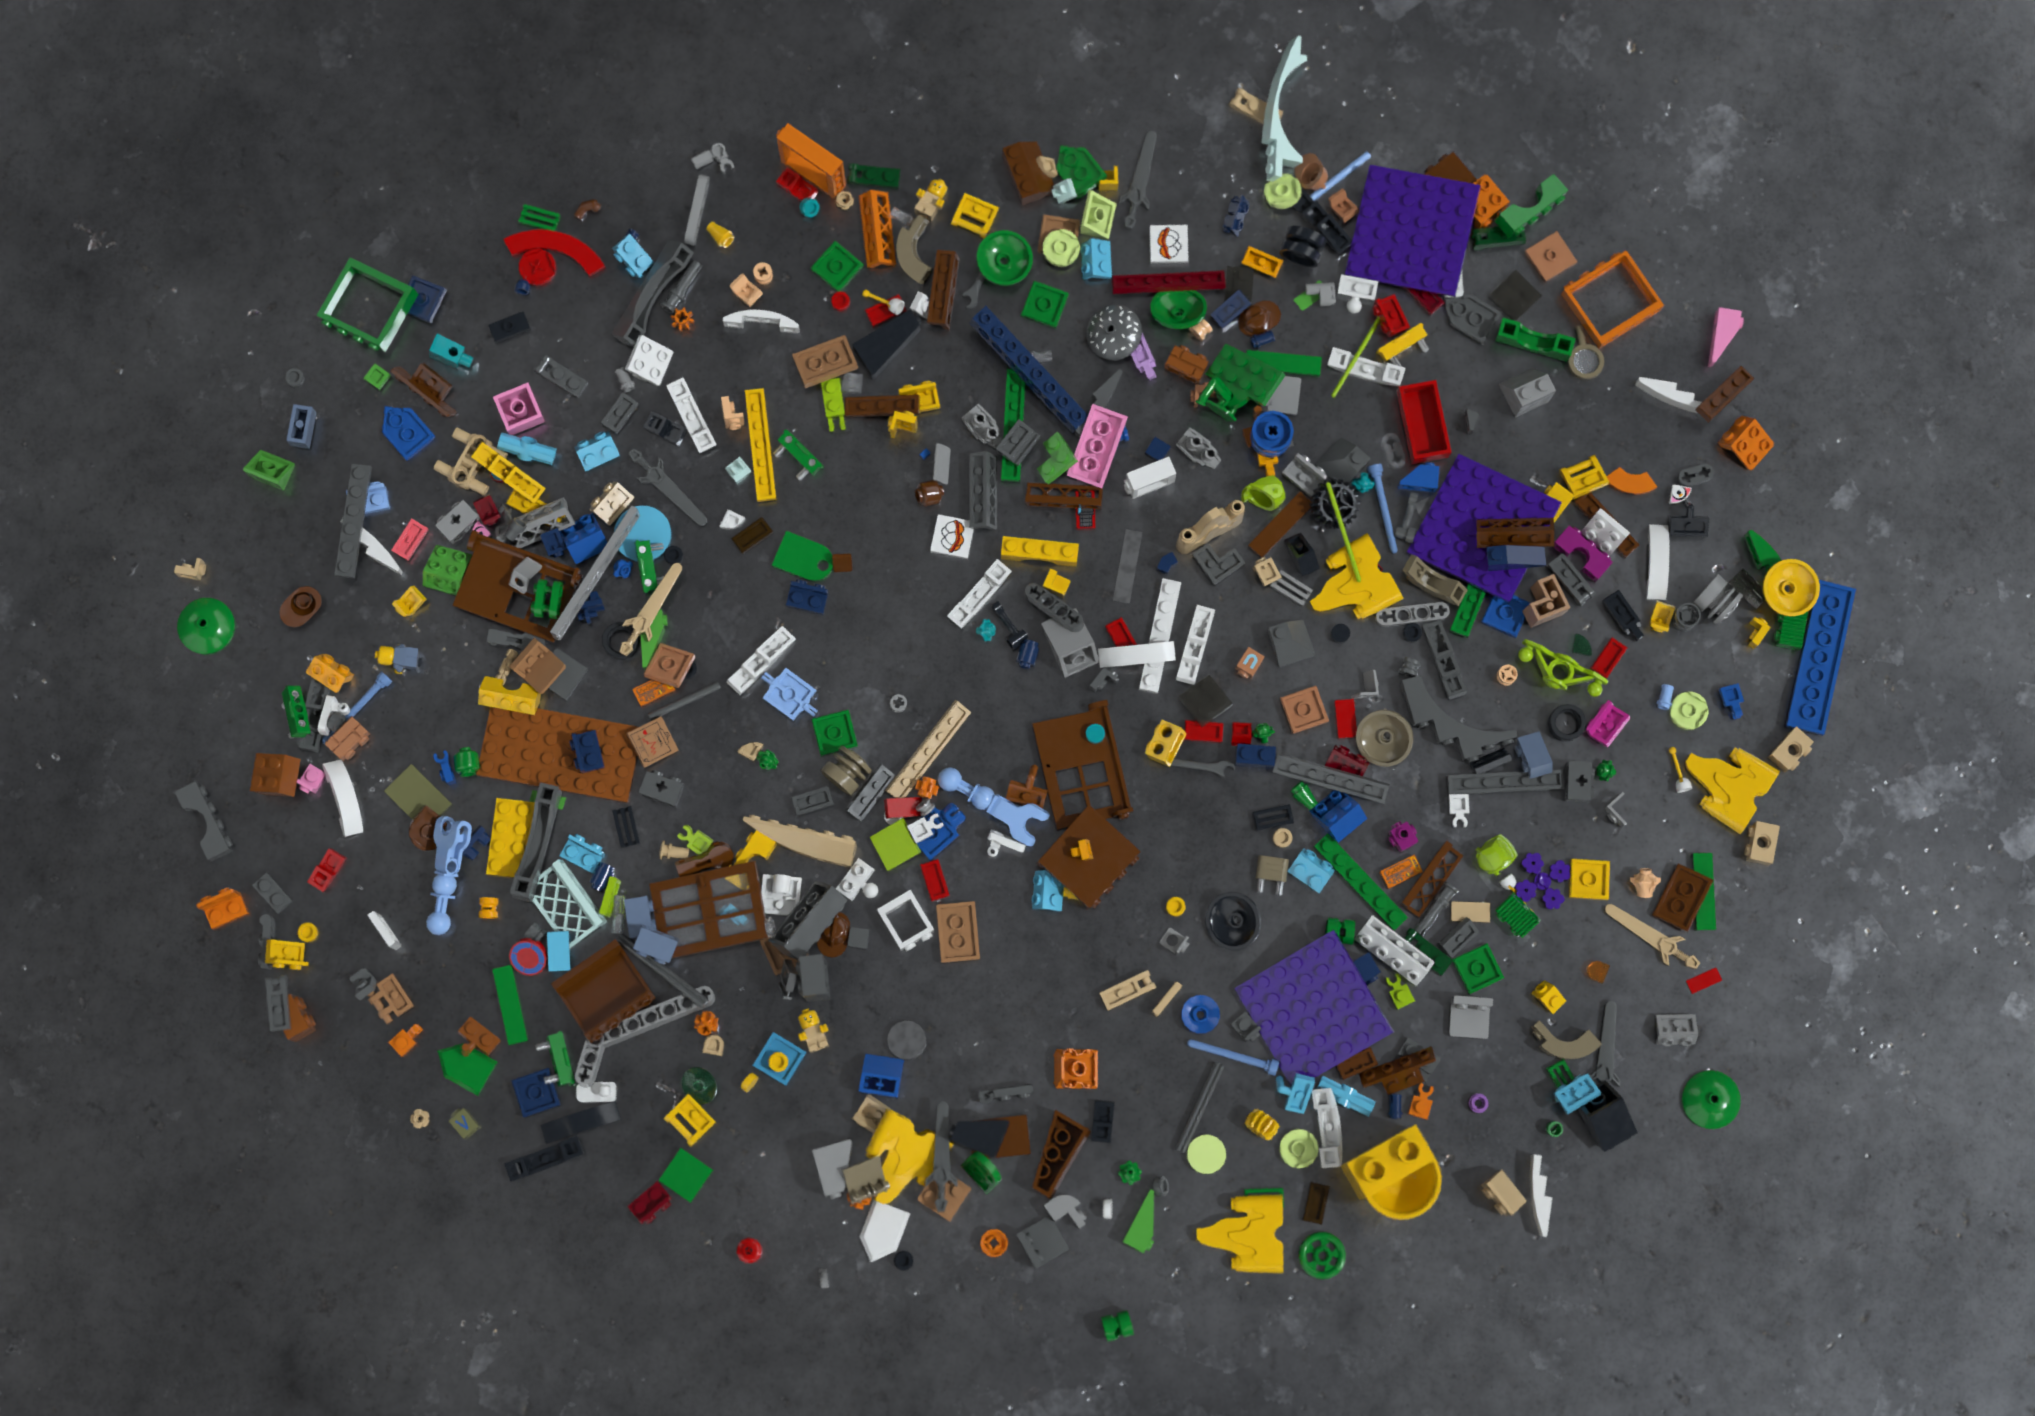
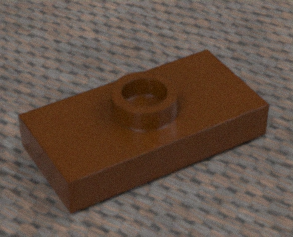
M1368 1047L1339 1063L1336 1067L1341 1079L1345 1080L1379 1064L1371 1047Z

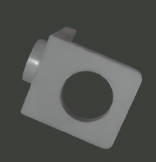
M526 557L513 569L509 585L522 594L526 593L529 580L541 570L542 565ZM515 578H519L523 582V586L517 585Z
M1376 670L1363 673L1365 692L1352 695L1351 699H1365L1379 695Z
M1624 792L1619 794L1604 808L1608 813V818L1613 823L1617 822L1621 828L1627 823L1611 806L1625 794Z
M1168 928L1160 944L1178 955L1179 952L1184 953L1189 946L1187 942L1189 937L1186 936L1185 938L1172 928ZM1169 935H1175L1178 938V943L1175 946L1167 944L1166 940Z

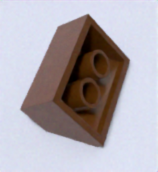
M1037 141L1018 142L1002 148L1003 159L1022 205L1053 195V180L1040 169L1036 161L1037 157L1043 156Z

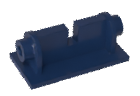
M1241 195V198L1234 196L1231 199L1227 212L1232 213L1233 216L1226 215L1222 226L1224 228L1223 232L1230 233L1232 231L1236 237H1238L1239 232L1243 229V220L1249 210V202L1243 195Z

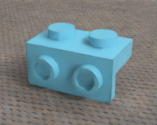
M1089 239L1083 242L1080 249L1083 279L1087 280L1091 277L1101 279L1112 278L1110 241Z
M609 431L599 432L594 435L595 438L590 440L584 439L574 447L585 471L620 456Z
M1303 848L1288 872L1320 893L1335 869L1332 868L1329 862L1322 861L1316 857L1317 855L1313 851Z
M1046 870L1035 871L1033 877L1034 890L1031 899L1032 909L1062 911L1064 886Z

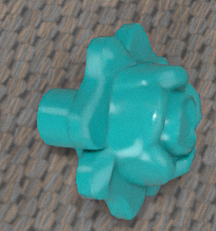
M1362 472L1359 478L1353 479L1351 485L1355 486L1357 491L1365 493L1369 489H1373L1375 483L1368 478L1367 473Z
M983 619L980 627L976 628V633L980 634L984 641H991L992 636L996 634V626L991 623L990 619Z

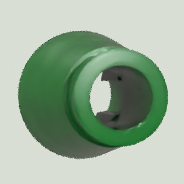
M1301 781L1290 790L1293 794L1292 796L1309 810L1318 804L1307 783L1304 784Z

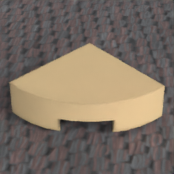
M1044 156L1036 158L1038 166L1047 176L1051 178L1057 176L1053 158Z
M758 742L743 745L737 752L755 762L759 755L758 752L762 750L764 745Z

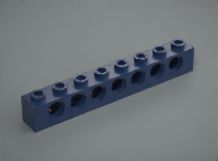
M987 306L971 319L969 324L1072 434L1087 420L1088 414Z

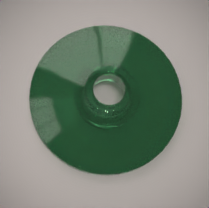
M692 1067L684 1073L682 1088L686 1096L690 1094L701 1105L707 1104L715 1098L717 1085L710 1072L701 1067Z

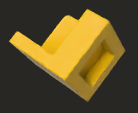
M1114 166L1113 170H1104L1107 177L1105 180L1099 181V191L1118 190V166Z
M1050 568L1043 588L1054 595L1064 598L1070 585V580L1057 575V571Z

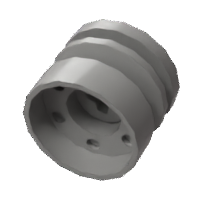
M1719 574L1693 601V604L1697 605L1700 612L1708 607L1711 609L1707 616L1708 619L1715 613L1718 615L1713 621L1715 625L1728 618L1736 609L1743 596L1739 592L1734 598L1731 597L1732 593L1736 590L1734 587L1727 592L1724 591L1728 582Z

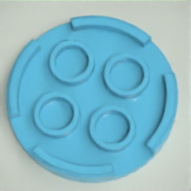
M636 506L640 517L622 543L619 551L629 560L638 562L634 544L635 540H650V545L663 543L664 549L652 551L654 561L669 547L672 535L671 527L667 518L659 510L650 506ZM628 510L625 511L617 520L614 532L619 526L624 516L626 515V513L628 512Z

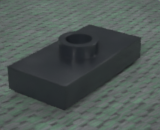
M524 311L488 325L495 343L531 330Z

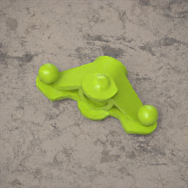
M1527 639L1523 640L1522 644L1525 647L1519 650V659L1523 662H1529L1532 660L1534 653L1543 675L1542 679L1550 688L1567 690L1568 686L1594 681L1588 685L1587 690L1591 696L1597 697L1602 693V684H1608L1606 678L1580 666L1570 656L1554 653L1538 643ZM1544 658L1551 662L1548 666ZM1559 667L1563 669L1566 678L1562 680L1556 679L1552 672L1553 668ZM1574 673L1582 676L1581 678L1572 679Z

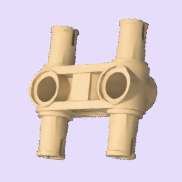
M457 427L452 437L466 444V448L454 467L438 460L434 470L448 477V480L456 484L457 487L465 490L471 489L485 496L489 486L475 479L482 465L471 457L476 449V444L482 441L504 458H507L508 454L497 449L493 442L487 440L484 436L474 433L470 434ZM459 475H466L464 481H457Z

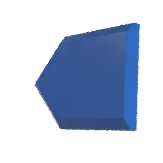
M384 407L382 433L406 461L415 456L436 437L411 408Z

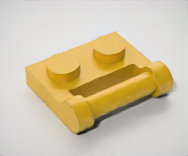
M964 193L951 225L961 226L979 234L981 238H985L988 236L999 207ZM964 214L985 223L983 228L961 219V215Z
M1595 455L1569 468L1559 469L1562 479L1565 481L1570 492L1575 495L1574 499L1609 485V480ZM1590 466L1594 468L1573 478L1570 476Z
M690 1094L664 1118L667 1123L670 1122L688 1141L687 1144L690 1147L716 1123ZM678 1113L695 1128L697 1132L694 1135L675 1117Z

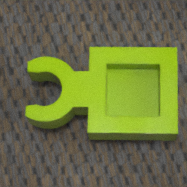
M689 825L683 826L687 831V835L682 833L677 835L681 840H688L687 847L698 855L706 852L714 842L713 839L699 829L696 833H693Z
M1396 973L1394 974L1397 979L1395 983H1392L1389 977L1385 980L1387 985L1393 988L1388 993L1398 1010L1415 1002L1408 985L1401 986V976Z

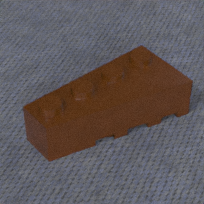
M1055 1110L1032 1186L1035 1191L1050 1200L1053 1198L1091 1133L1088 1128Z

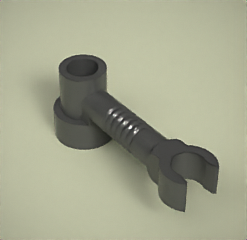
M1414 492L1410 493L1402 527L1397 526L1395 533L1396 538L1404 539L1408 543H1413L1417 530L1409 527L1418 498V493Z
M502 503L498 508V512L504 517L508 526L505 536L514 541L527 526L521 519L516 517L513 519L511 516L512 508L510 506L506 508Z

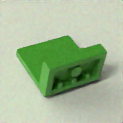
M436 545L423 570V586L457 595L462 583V577L472 555Z

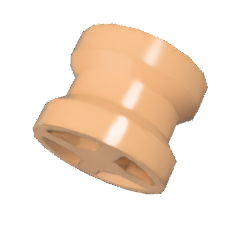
M762 262L754 267L753 273L757 283L765 285L771 282L773 273L770 265Z
M1204 319L1197 325L1189 328L1190 332L1200 341L1205 339L1207 333L1213 331L1210 324Z
M1504 665L1499 669L1496 676L1501 685L1509 686L1517 679L1518 673L1514 666Z

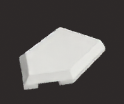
M873 1200L860 1234V1239L870 1262L897 1250L910 1213Z

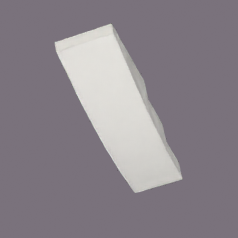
M1639 377L1636 381V386L1651 396L1669 405L1698 413L1695 409L1702 402L1694 401L1695 393L1676 390L1677 383Z
M363 528L360 544L368 548L365 554L369 558L402 575L403 571L390 553L375 537Z
M1200 605L1196 606L1176 680L1192 685L1195 684L1215 613L1214 609Z
M782 626L756 649L755 653L742 664L741 668L727 680V684L741 695L792 645L796 638Z
M1531 1155L1530 1195L1539 1235L1547 1237L1552 1197L1545 1196L1547 1176L1539 1175L1542 1156Z

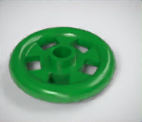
M1316 1232L1309 1235L1302 1242L1299 1249V1261L1303 1270L1311 1277L1329 1279L1336 1276L1342 1270L1346 1261V1251L1343 1243L1335 1235L1328 1232ZM1319 1240L1322 1245L1314 1249L1312 1243ZM1329 1242L1336 1247L1332 1252L1326 1247ZM1320 1252H1324L1326 1254V1257L1324 1259L1319 1258ZM1307 1253H1313V1262H1308ZM1332 1256L1338 1259L1335 1266L1329 1264ZM1316 1265H1325V1270L1317 1271Z

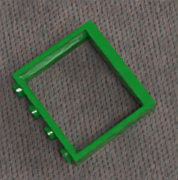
M349 258L317 316L321 320V324L327 328L334 327L338 333L347 336V334L353 336L352 339L360 344L365 342L373 350L378 351L379 349L386 352L419 294L413 287L353 258ZM355 272L402 294L400 301L378 339L330 316Z

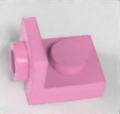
M309 764L300 780L297 779V783L300 785L298 788L307 794L310 791L316 794L326 778L325 773Z

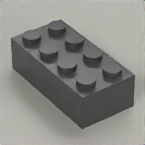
M816 880L768 941L782 954L799 961L800 956L808 954L810 947L820 939L821 933L832 924L833 918L844 909L845 903L848 900L832 885Z
M823 954L800 956L799 962H796L797 974L801 978V981H798V988L802 998H805L807 1002L831 1000L827 961Z

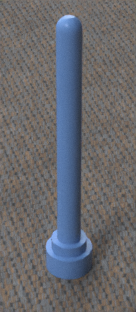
M1374 464L1367 467L1368 475H1371V478L1374 479L1390 552L1395 554L1398 549L1381 480L1383 468L1382 464Z
M381 671L376 676V683L350 709V713L345 715V722L351 716L354 717L381 688L388 687L393 681ZM331 730L329 736L325 735L322 738V743L324 744L335 732Z
M1192 1039L1187 1042L1189 1047L1264 1068L1268 1074L1276 1075L1279 1065L1278 1060L1264 1061Z

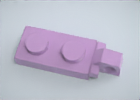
M1142 332L1141 341L1131 356L1137 369L1141 373L1145 372L1147 378L1152 380L1157 377L1153 369L1156 366V361Z

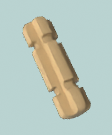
M508 649L507 657L503 659L498 670L499 674L495 677L504 679L503 685L507 680L506 676L511 671L509 666L518 656V652L513 649Z

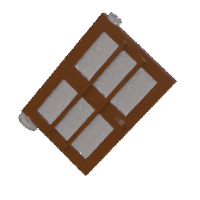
M756 861L649 884L657 930L679 939L671 959L776 936L773 918H766Z

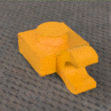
M1257 453L1259 467L1265 466L1266 477L1275 476L1273 465L1278 464V457L1269 458Z

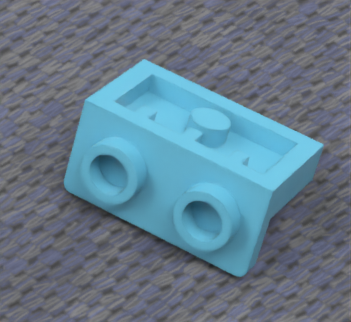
M627 234L612 248L615 252L613 254L620 263L624 262L626 264V270L632 277L641 278L643 276L642 273L654 263L630 234Z
M569 834L568 841L559 856L593 874L596 866H599L605 856L604 852L601 851L602 847L593 842L591 845L585 843L586 839L578 834L574 836Z
M1588 1073L1584 1076L1579 1075L1575 1077L1572 1083L1567 1086H1560L1554 1093L1556 1102L1561 1104L1567 1115L1601 1095L1600 1090Z

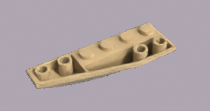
M755 815L743 817L744 823L755 831H759L774 840L778 845L795 853L851 868L857 849V844L853 837L842 835L840 838L830 831L823 830V833H819L808 828L801 829L792 824L782 825L778 821L771 819L763 821Z

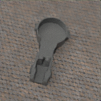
M489 629L487 643L493 646H513L523 651L534 638L545 646L544 639L525 632L515 635L497 629Z

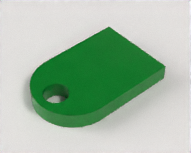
M786 531L772 567L807 581L818 582L830 575L833 569L831 552L824 545ZM822 561L829 564L828 569L825 571L818 569V564Z
M974 1151L961 1165L986 1195L1001 1181V1175L994 1164L978 1151Z

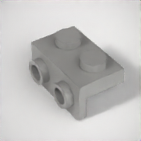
M1297 453L1290 464L1284 469L1282 475L1308 496L1314 495L1313 489H1319L1318 484L1324 483V480H1326V472L1321 467H1315L1311 464V460L1306 455Z

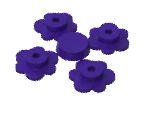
M1528 853L1526 858L1522 860V866L1526 868L1527 873L1533 872L1537 875L1534 883H1530L1527 879L1523 880V882H1518L1515 886L1517 890L1516 895L1519 898L1521 897L1522 901L1528 902L1536 896L1534 891L1537 888L1545 890V895L1542 897L1545 907L1547 909H1559L1560 904L1564 902L1565 898L1560 894L1559 889L1553 890L1549 888L1551 879H1557L1559 883L1570 879V866L1565 865L1564 861L1558 860L1550 866L1552 871L1549 876L1546 873H1540L1541 867L1544 866L1541 855L1539 853H1534L1533 855Z

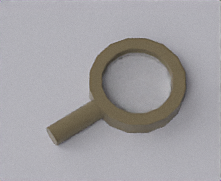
M1579 325L1575 327L1579 346L1573 349L1568 360V367L1576 378L1590 380L1602 371L1604 357L1596 346L1586 344L1583 326Z

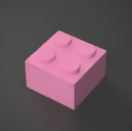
M529 383L493 397L506 430L510 435H515L545 422Z

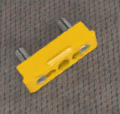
M1423 323L1416 325L1379 348L1376 353L1381 356L1384 362L1390 359L1392 364L1401 366L1395 355L1417 342L1423 352L1428 351L1429 348L1423 340L1427 336Z

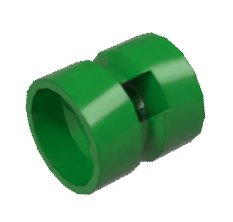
M1328 917L1325 935L1335 930L1342 944L1353 945L1355 920L1344 919L1341 922L1339 918ZM1340 928H1344L1343 935H1340Z
M1128 1310L1118 1312L1115 1317L1111 1314L1101 1317L1107 1342L1117 1340L1119 1336L1125 1338L1134 1335Z

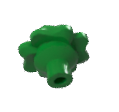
M1267 723L1257 724L1255 730H1252L1253 737L1260 738L1261 743H1267L1268 737L1275 733L1273 727Z
M769 750L758 752L757 760L760 762L759 766L762 769L770 770L777 768L779 761L774 752Z
M1603 759L1602 763L1596 768L1600 781L1608 782L1609 778L1616 775V769H1614L1611 760Z
M1127 1161L1126 1164L1120 1165V1170L1122 1171H1119L1118 1175L1122 1178L1123 1183L1128 1182L1129 1185H1132L1135 1181L1140 1180L1139 1175L1142 1173V1170L1139 1169L1138 1163L1132 1164L1131 1161Z

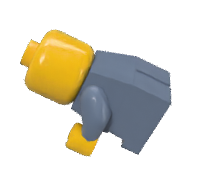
M398 644L395 649L390 646H380L379 650L375 651V658H378V664H393L395 668L394 673L402 674L403 668L416 669L418 648L405 647L404 644Z

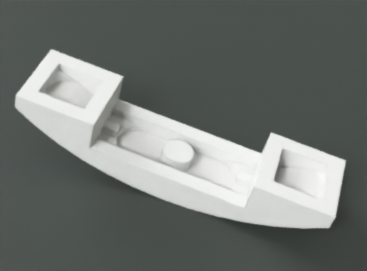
M745 310L723 317L724 326L743 328L744 321L779 324L780 332L799 333L800 330L799 325L795 321L771 311Z
M1333 347L1327 366L1344 373L1354 355H1351V352ZM1359 357L1349 375L1380 384L1400 386L1406 368L1390 363L1386 365Z
M684 378L666 385L699 453L716 446Z
M1649 524V570L1646 599L1665 601L1669 575L1668 525Z
M997 559L947 617L962 629L988 602L1012 571Z
M1174 641L1098 649L1100 668L1176 660Z
M342 760L322 764L327 783L330 782L344 837L363 833L356 794Z
M1331 1088L1313 1089L1314 1109L1318 1111L1322 1148H1319L1322 1168L1340 1167L1342 1165V1132L1334 1094Z

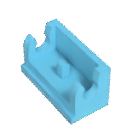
M569 931L547 932L549 971L570 970Z

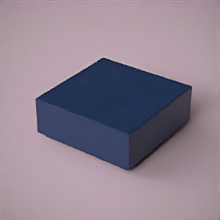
M1154 437L1145 454L1159 461L1165 458L1171 446Z

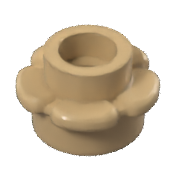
M843 191L836 196L837 200H835L837 207H841L843 210L849 209L854 203V199L849 192Z
M417 1109L410 1116V1121L415 1128L426 1127L429 1123V1113L425 1110Z

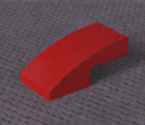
M788 167L776 181L779 186L801 202L808 197L814 199L819 193L816 187L803 180L799 174Z
M328 848L320 864L315 867L307 882L320 891L325 892L347 858L332 848Z

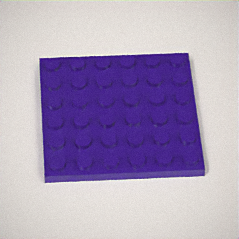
M1370 165L1345 275L1456 297L1481 186Z
M1458 454L1417 531L1413 543L1408 548L1407 554L1410 556L1411 554L1415 555L1423 562L1510 603L1528 568L1488 571L1487 548H1477L1476 520L1554 518L1562 502ZM1480 526V528H1489V526Z
M1335 930L1234 988L1252 1020L1257 1026L1261 1027L1259 1032L1274 1058L1279 1061V1066L1291 1086L1295 1074L1315 1078L1394 1032Z

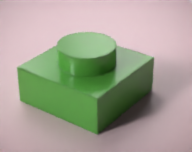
M374 364L365 375L364 380L380 391L391 375L377 364Z

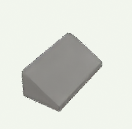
M937 443L935 445L933 480L937 481L939 485H947L950 448Z

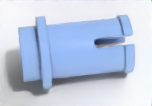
M1662 685L1660 698L1657 700L1659 709L1669 710V707L1672 706L1673 686Z

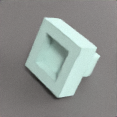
M1066 179L1053 186L1052 193L1054 198H1057L1059 204L1077 197L1071 179Z
M741 457L725 468L737 484L752 473Z

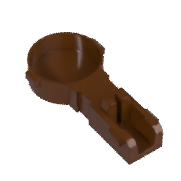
M716 841L701 855L680 859L675 862L679 877L701 871L704 868L713 867L720 869L728 867L733 862L734 855L730 845L725 842Z

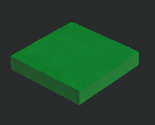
M834 241L814 263L811 270L839 292L852 280L864 264L838 242Z
M1033 281L1021 317L1056 329L1069 293Z
M849 709L812 719L821 757L839 752L838 748L841 745L847 749L858 747Z
M1488 943L1452 959L1469 995L1504 979Z
M680 1148L658 1181L691 1203L713 1172V1169Z

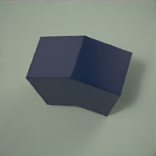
M1173 552L1161 558L1157 571L1167 575L1170 568L1178 564Z

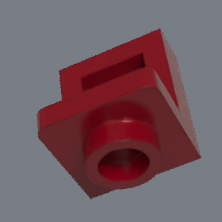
M490 494L473 501V505L483 525L488 524L490 526L499 521L498 519L501 516Z

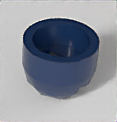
M520 279L517 281L514 291L520 295H528L530 292L529 282L525 279Z

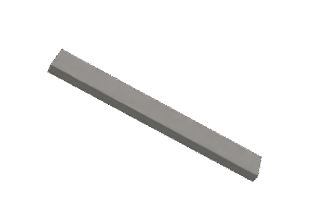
M631 505L550 632L556 640H561L639 519L640 514L636 507Z

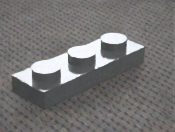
M879 764L845 810L862 822L896 775L882 764Z

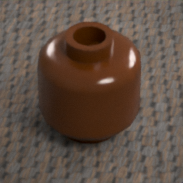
M934 480L921 482L915 489V498L924 507L939 504L942 496H944L943 486Z

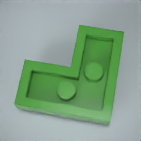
M1058 431L1043 443L1051 458L1037 468L1047 484L1053 482L1078 462Z

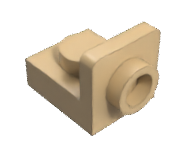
M1263 557L1255 562L1256 565L1252 568L1258 574L1264 587L1282 578L1271 557L1268 559Z
M197 558L195 568L189 564L176 565L174 573L178 577L201 581L202 575L204 576L206 572V564L201 558Z

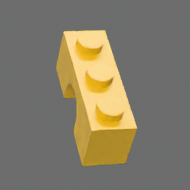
M484 677L479 688V705L535 715L540 704L541 694L530 684L522 683L521 687L517 690H507L503 687L504 679Z
M757 830L755 833L751 832L746 839L748 844L744 850L741 848L735 856L737 861L734 865L747 863L754 856H760L767 860L777 846V843ZM747 873L725 878L726 881L742 891L749 889Z

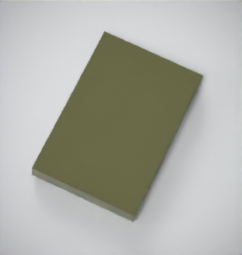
M412 764L384 790L412 820L425 804L440 816L453 805Z

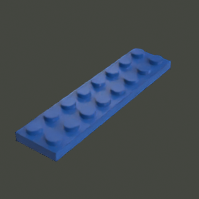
M1819 580V597L1811 608L1785 727L1795 728L1797 726L1801 731L1823 736L1825 735L1856 589Z

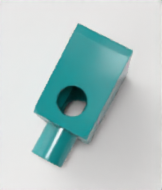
M436 334L429 349V358L456 369L459 364L470 368L474 357L465 354L464 346L439 334ZM451 353H456L457 355H456V356H451L450 354H451Z

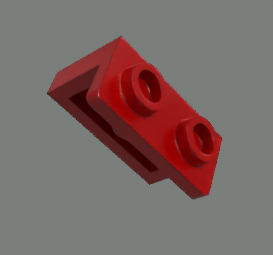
M1395 294L1381 300L1380 298L1375 300L1373 312L1376 317L1379 316L1382 322L1380 323L1381 329L1384 333H1387L1389 338L1410 329Z

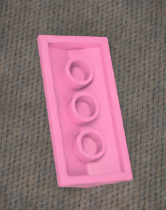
M1092 404L1074 454L1078 462L1069 468L1067 476L1103 488L1128 416Z

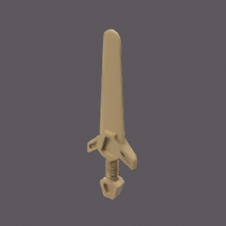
M674 563L637 617L627 619L622 626L633 625L634 628L633 633H631L632 635L628 638L629 640L622 642L620 653L624 656L629 655L633 651V644L640 634L646 633L648 641L653 637L650 626L682 571V566L679 563Z
M1608 904L1605 907V912L1659 950L1662 962L1669 966L1668 955L1673 954L1683 960L1686 967L1697 969L1700 962L1694 955L1688 956L1677 948V942L1686 940L1683 937L1669 938L1612 904Z

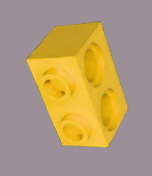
M1161 720L1160 724L1155 727L1152 740L1146 745L1145 754L1151 760L1170 767L1187 733L1181 727ZM1172 731L1169 737H1165L1167 732ZM1163 748L1162 753L1157 754V751Z

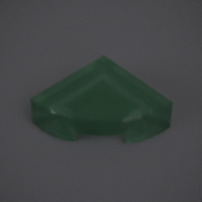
M1576 633L1572 653L1591 657L1592 648L1589 641L1584 636Z

